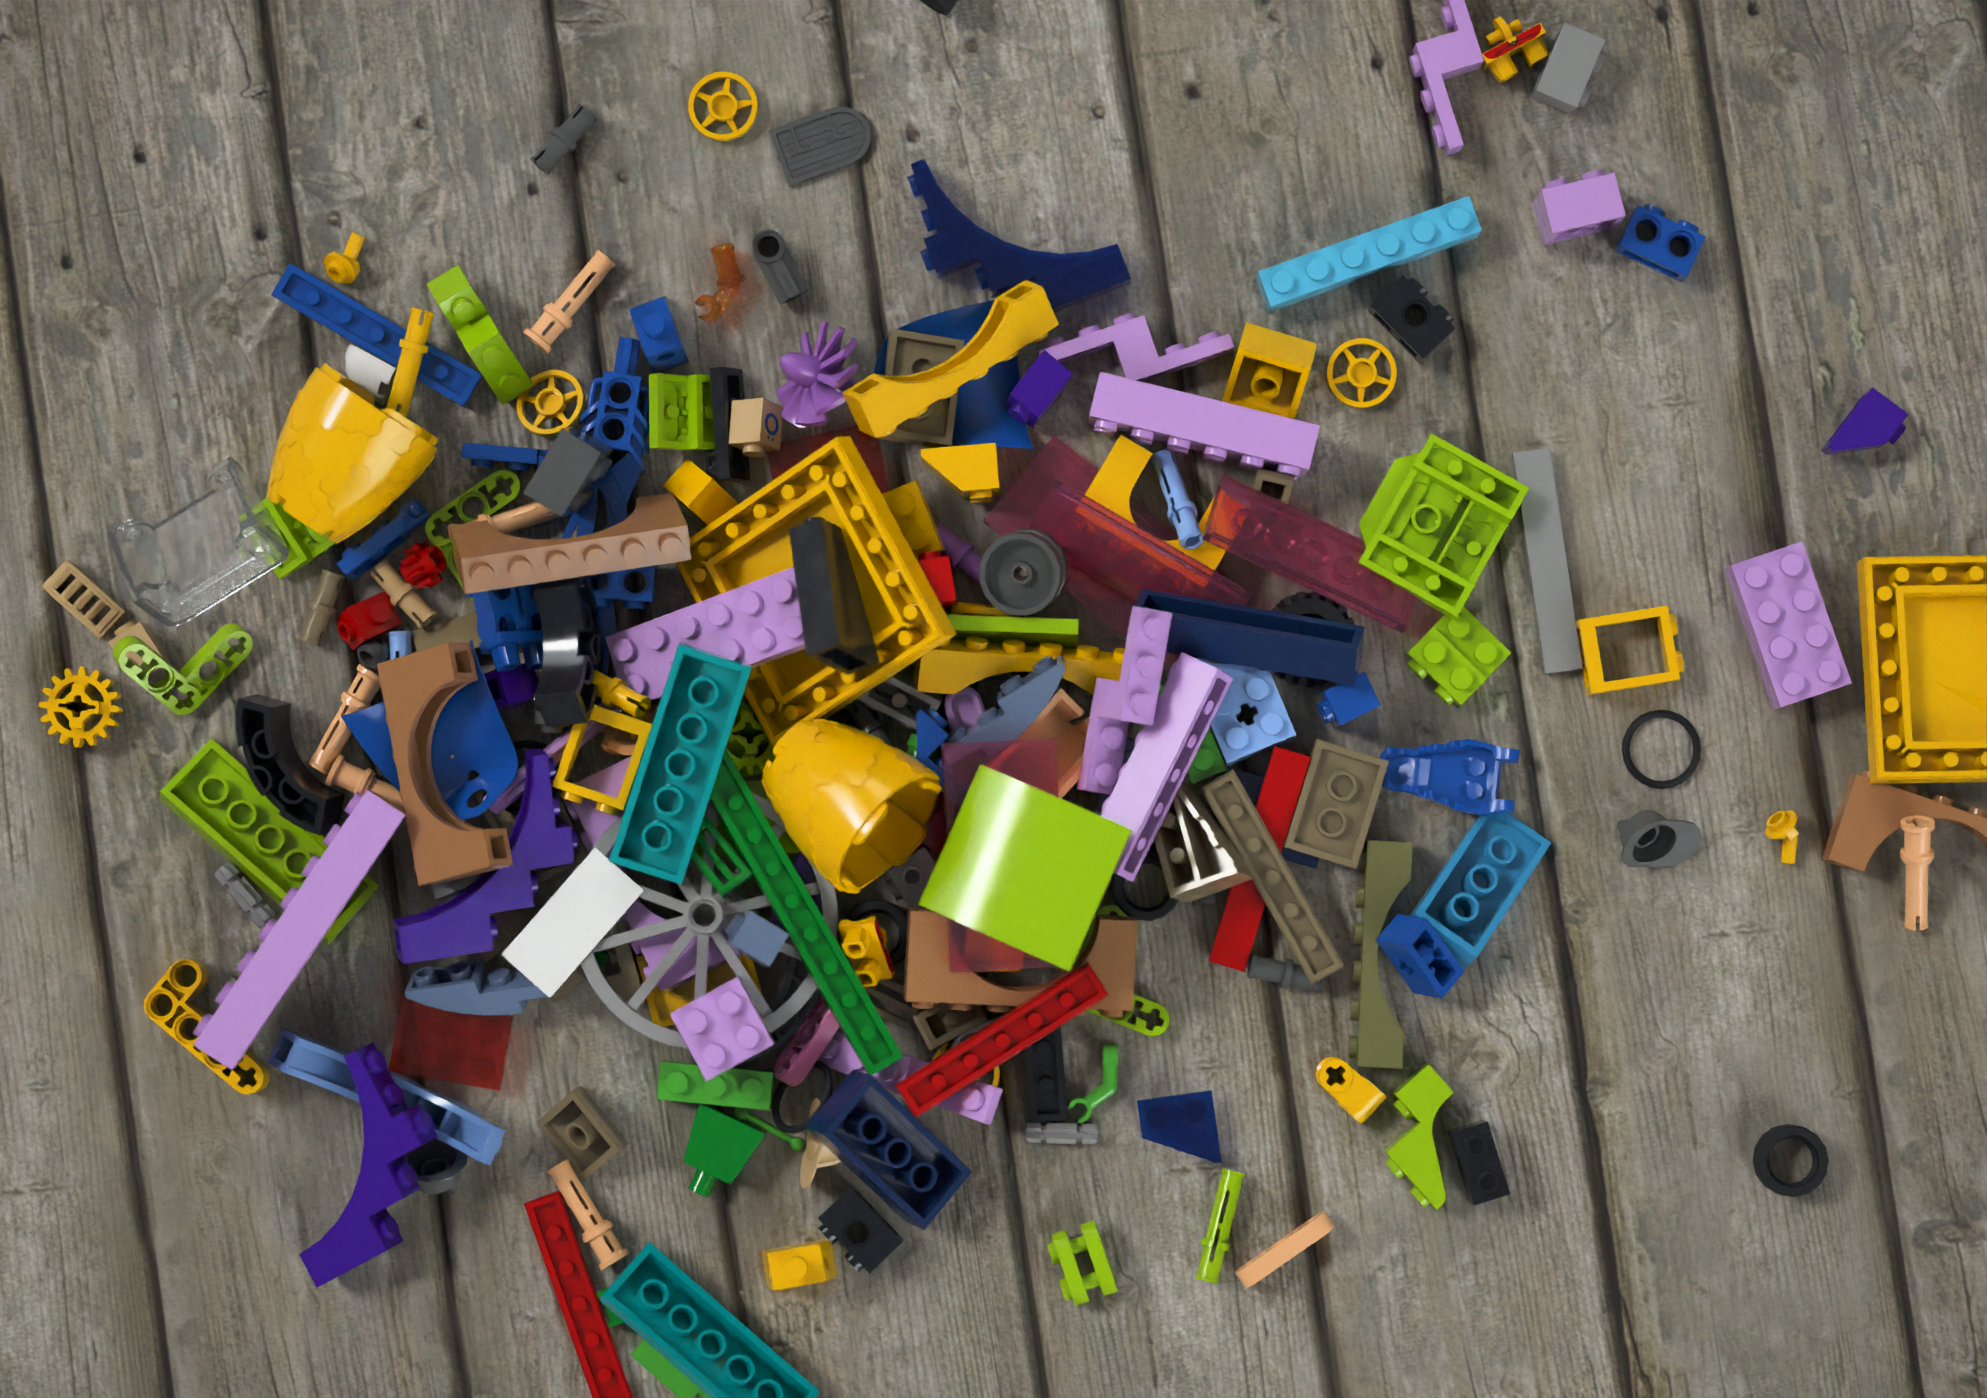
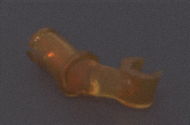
M732 243L721 244L710 249L719 279L716 281V286L719 289L713 296L702 295L694 302L699 307L712 304L711 311L708 314L698 316V318L707 323H714L719 320L723 310L735 298L741 282L745 280L744 275L739 272Z

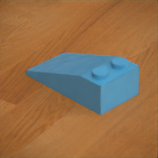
M1510 813L1478 815L1427 888L1410 916L1427 918L1464 970L1478 957L1551 842Z

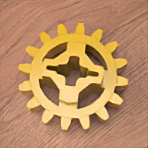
M80 666L78 675H75L72 669L66 668L64 669L65 679L54 675L51 679L55 687L53 689L43 688L42 691L49 698L48 701L39 702V707L47 709L48 714L42 716L40 720L44 723H52L47 732L49 735L55 736L61 733L59 740L61 744L67 745L73 738V744L76 748L83 747L84 739H86L90 746H97L96 736L99 735L109 739L111 736L107 727H118L120 724L117 720L113 719L114 713L123 712V708L114 705V701L121 697V693L110 692L109 689L113 686L114 681L106 679L101 682L102 672L99 670H94L89 677L87 667ZM72 685L71 692L63 699H59L64 690ZM91 685L99 690L104 702L98 701L95 698ZM82 701L96 708L87 709V711L84 710L80 713L66 707L68 705L80 704ZM58 713H63L67 717L71 730L61 722ZM98 716H102L100 722L90 729V723Z

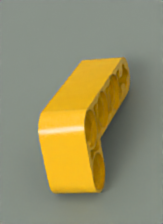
M197 959L176 961L147 994L144 1000L145 1013L233 1089L241 1094H252L262 1091L270 1081L269 1068L252 1052L247 1050L242 1057L243 1060L238 1063L243 1070H256L254 1079L257 1083L246 1085L244 1083L247 1078L246 1074L240 1069H234L229 1072L228 1067L193 1045L197 1038L191 1039L185 1033V1024L190 1018L200 1022L205 1015L192 1001L208 982L209 973L205 964ZM187 965L192 966L197 973L196 981L191 986L185 985L180 977L182 969ZM162 994H166L172 1000V1009L167 1015L161 1014L156 1007L157 999Z

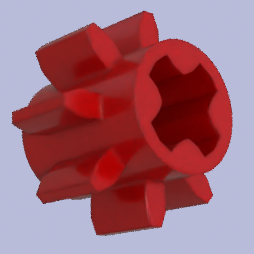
M425 541L422 544L417 542L403 550L407 558L401 561L400 571L407 583L417 585L419 589H422L426 586L431 588L443 581L440 572L446 570L447 562L440 548L435 545L429 546L428 542Z

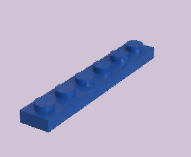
M289 263L271 294L273 297L397 368L402 350L399 342L400 339L405 338V329ZM426 342L429 349L428 353H423L417 381L465 408L483 379V375Z

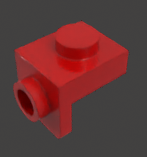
M385 591L347 607L336 617L338 632L352 650L358 649L363 643L397 629L402 624Z

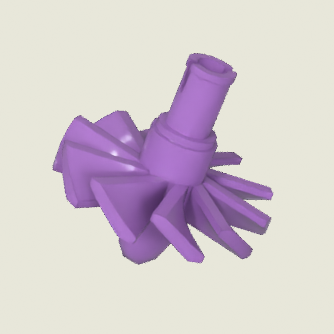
M826 321L821 322L814 353L811 348L809 333L805 332L801 336L800 353L790 352L782 355L779 362L788 382L778 388L777 391L778 398L784 407L781 416L790 423L806 430L809 429V426L825 425L828 422L827 411L844 403L846 400L842 392L858 383V381L852 379V376L857 371V364L847 369L841 368L857 344L856 338H852L847 346L839 352L845 328L838 326L827 343L829 323Z

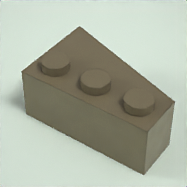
M1182 782L1154 841L1170 897L1189 903L1254 879V876L1193 786Z

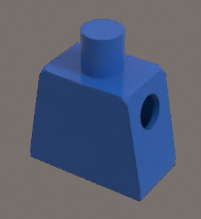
M666 296L629 309L643 351L653 373H661L689 363ZM672 353V354H670V355H668V356L659 358L660 356H662V355H664V354Z

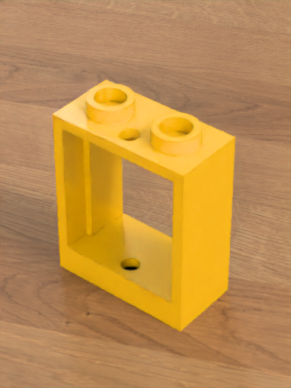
M1668 605L1576 621L1586 696L1680 680L1679 673L1684 672V661L1681 650L1675 651L1673 636L1678 635V626L1675 614H1669ZM1657 618L1666 672L1604 682L1596 627Z
M594 705L590 720L638 735L618 798L568 782L588 723L573 724L552 787L562 790L561 798L581 804L584 797L597 802L595 809L617 816L619 809L623 811L626 809L653 724Z

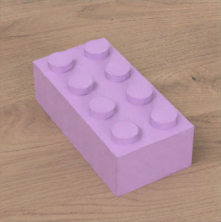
M1802 541L1733 564L1724 569L1773 710L1852 684Z

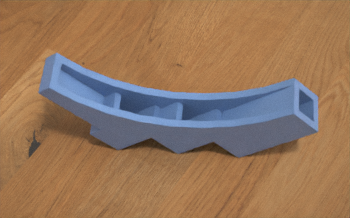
M283 1027L268 1063L286 1074L308 1081L360 1103L356 1084L344 1056L351 1052ZM389 1071L395 1084L402 1089L405 1097L404 1101L408 1108L421 1103L424 1110L430 1114L434 1122V1129L438 1135L437 1139L481 1163L491 1165L495 1154L501 1147L502 1138L506 1130L479 1115V1111L466 1103L429 1090L408 1077Z

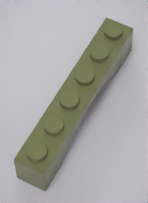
M1366 840L1357 866V870H1363V884L1356 885L1355 908H1361V923H1354L1353 945L1360 946L1359 961L1353 960L1351 980L1352 983H1358L1357 998H1351L1350 1020L1356 1021V1036H1349L1348 1058H1354V1066L1403 1068L1404 1030L1392 1015L1383 995L1378 974L1377 954L1379 944L1376 942V939L1381 933L1387 913L1398 894L1411 881L1413 842Z

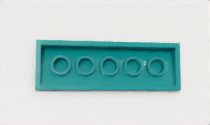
M681 641L679 642L609 862L682 885L752 666L719 656Z
M650 1242L599 1299L710 1398H815L820 1393L816 1387Z

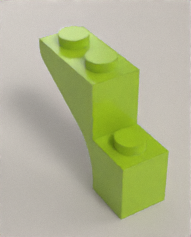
M459 265L427 283L438 306L456 331L467 353L502 405L534 386Z
M1427 1063L1421 1066L1392 1092L1398 1099L1393 1104L1394 1107L1407 1121L1413 1117L1416 1122L1384 1150V1153L1389 1157L1384 1163L1398 1179L1404 1175L1414 1185L1409 1192L1424 1208L1430 1204L1437 1210L1444 1204L1446 1194L1434 1145L1432 1126L1437 1111L1454 1092Z

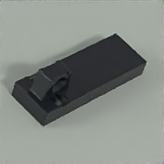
M729 367L709 368L715 450L705 453L706 474L717 476L718 480L748 481L750 480L749 457L743 455V450L728 444L732 401L744 399L742 369Z
M1060 1026L1025 1049L1030 1123L1067 1120Z

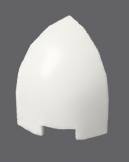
M350 344L345 354V368L349 379L369 391L376 402L384 405L391 392L396 368Z

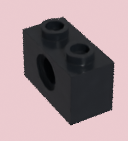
M1402 275L1371 305L1368 312L1420 364L1454 331L1455 327L1451 324L1454 319L1444 307L1439 304L1434 307L1425 298L1428 293L1416 279L1411 278L1408 280ZM1410 308L1420 310L1424 317L1423 324L1419 326L1408 324L1404 317L1405 311Z
M1480 1120L1447 1130L1469 1203L1477 1205L1510 1195L1488 1121Z
M853 1185L818 1217L823 1223L819 1230L832 1244H835L838 1240L848 1250L844 1255L845 1258L859 1272L865 1268L871 1273L904 1240ZM855 1221L863 1222L869 1229L868 1238L861 1242L853 1241L848 1235V1226Z

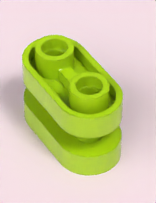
M1094 1220L1080 1224L1083 1236L1069 1240L1065 1229L1051 1234L1053 1242L1047 1243L1053 1265L1061 1263L1065 1278L1059 1279L1065 1301L1073 1299L1075 1306L1089 1302L1087 1290L1098 1286L1101 1287L1104 1296L1118 1292ZM1088 1250L1095 1272L1082 1276L1074 1254Z

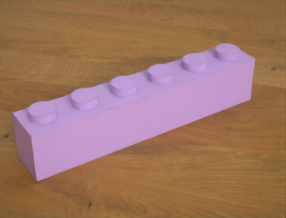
M1181 652L1178 660L1171 666L1168 673V681L1161 695L1158 696L1153 726L1145 725L1144 729L1138 733L1135 739V747L1129 760L1121 767L1118 774V782L1111 796L1105 800L1101 809L1102 817L1132 830L1113 872L1132 882L1233 680L1231 676L1220 669Z

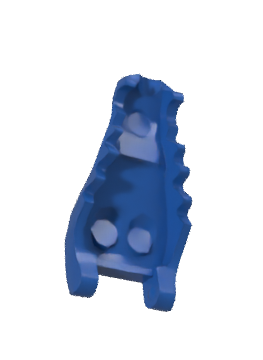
M1470 739L1453 740L1446 744L1434 743L1419 746L1416 749L1386 747L1379 757L1389 761L1381 787L1391 791L1411 793L1462 813L1474 815L1514 813L1515 801L1499 799L1502 763H1519L1520 750L1503 748Z

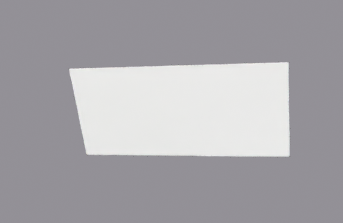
M594 848L501 955L551 998L644 890L614 863L609 862V859L597 848Z

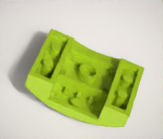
M1431 433L1421 452L1394 460L1358 525L1366 550L1358 564L1423 600L1422 602L1456 620L1503 533L1526 496L1529 487Z

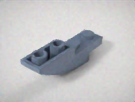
M1061 654L1055 659L1049 655L1032 666L1034 670L1032 673L1022 679L1019 675H1016L1000 686L1002 691L997 696V702L1001 707L1000 710L997 711L995 707H992L976 718L978 723L967 730L959 727L950 732L941 749V754L947 764L950 766L979 747L983 748L990 759L1017 739L1036 720L1056 691L1066 669V660Z
M483 960L476 962L459 961L453 965L436 968L432 966L422 967L413 971L404 991L407 999L445 1011L473 1015L524 1013L529 999L548 997L517 968H499L488 973Z

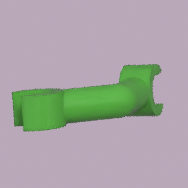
M1103 1044L1102 1084L1085 1097L1073 1098L1068 1104V1109L1077 1103H1083L1087 1107V1112L1078 1119L1079 1123L1087 1121L1092 1114V1110L1117 1091L1118 1044Z

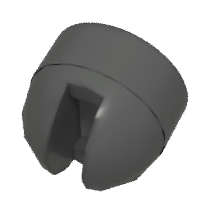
M373 638L363 643L357 649V655L362 663L374 671H378V663L388 661L390 657L389 645L387 643L381 645L382 640L380 638Z

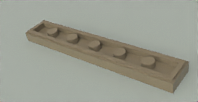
M1234 769L1201 786L1203 794L1233 847L1254 876L1252 880L1311 985L1345 967Z

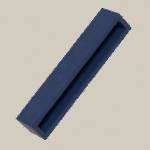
M1148 589L1141 590L1135 605L1136 607L1172 613L1166 653L1180 655L1183 652L1194 658L1218 661L1223 664H1235L1257 668L1262 671L1269 670L1292 674L1297 677H1310L1337 684L1344 683L1350 685L1355 684L1361 666L1364 626Z

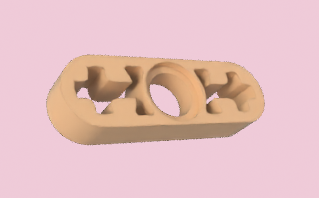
M1325 1210L1316 1214L1245 1263L1235 1274L1245 1288L1254 1285L1335 1228L1334 1223Z

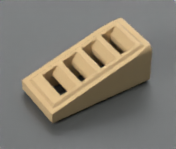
M64 561L42 585V588L99 639H102L126 613L117 602L72 561ZM72 574L75 579L61 592L58 588ZM82 585L86 586V591L73 603L70 598ZM96 595L99 600L85 614L81 609ZM107 605L111 610L98 624H95L92 619Z

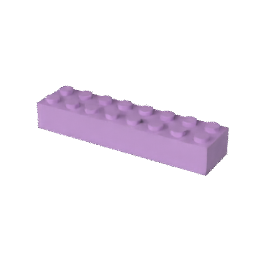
M366 790L364 795L356 792L344 810L350 815L343 826L334 824L323 840V843L328 848L321 858L313 855L301 873L306 877V880L300 889L292 887L279 905L285 909L278 921L273 918L268 921L258 936L263 943L257 952L248 951L236 968L237 971L242 973L236 983L227 982L214 1000V1002L220 1005L213 1016L209 1013L205 1014L193 1031V1034L198 1037L193 1045L231 1070L238 1065L406 818L404 813L369 790Z

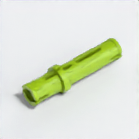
M1224 1168L1221 1170L1222 1174L1213 1203L1206 1237L1201 1238L1200 1245H1203L1198 1271L1195 1275V1279L1214 1284L1219 1282L1218 1278L1225 1251L1229 1252L1231 1244H1228V1238L1236 1212L1242 1180L1245 1176L1244 1173ZM1227 1190H1229L1230 1195L1223 1222L1220 1223L1219 1220ZM1217 1229H1220L1214 1260L1210 1261Z

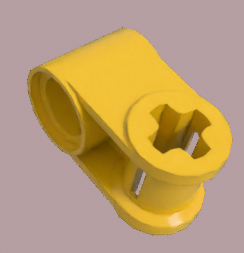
M1338 1057L1324 1058L1316 1067L1315 1075L1318 1083L1361 1125L1387 1098L1366 1077L1357 1073L1349 1064ZM1330 1066L1334 1069L1341 1066L1339 1074L1342 1079L1338 1083L1334 1080H1331L1329 1083L1326 1082L1329 1078L1326 1070Z

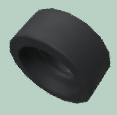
M1148 851L1142 864H1154L1162 869L1158 852ZM1115 873L1112 875L1111 892L1114 902L1123 913L1133 916L1136 920L1153 921L1163 918L1175 908L1179 901L1171 898L1168 892L1165 899L1157 906L1151 908L1139 907L1133 904L1126 896L1124 889L1125 878Z
M867 900L855 906L845 919L860 921L868 914L882 913L895 921L899 929V939L896 947L889 955L893 966L898 964L906 956L908 920L906 914L897 905L884 900Z
M1785 1124L1773 1127L1761 1136L1754 1148L1752 1161L1755 1174L1765 1187L1779 1195L1797 1197L1809 1194L1819 1187L1827 1174L1829 1159L1826 1147L1818 1135L1805 1127ZM1787 1138L1798 1139L1805 1143L1811 1151L1813 1159L1808 1175L1794 1183L1782 1182L1776 1178L1771 1172L1768 1162L1769 1153L1773 1146Z

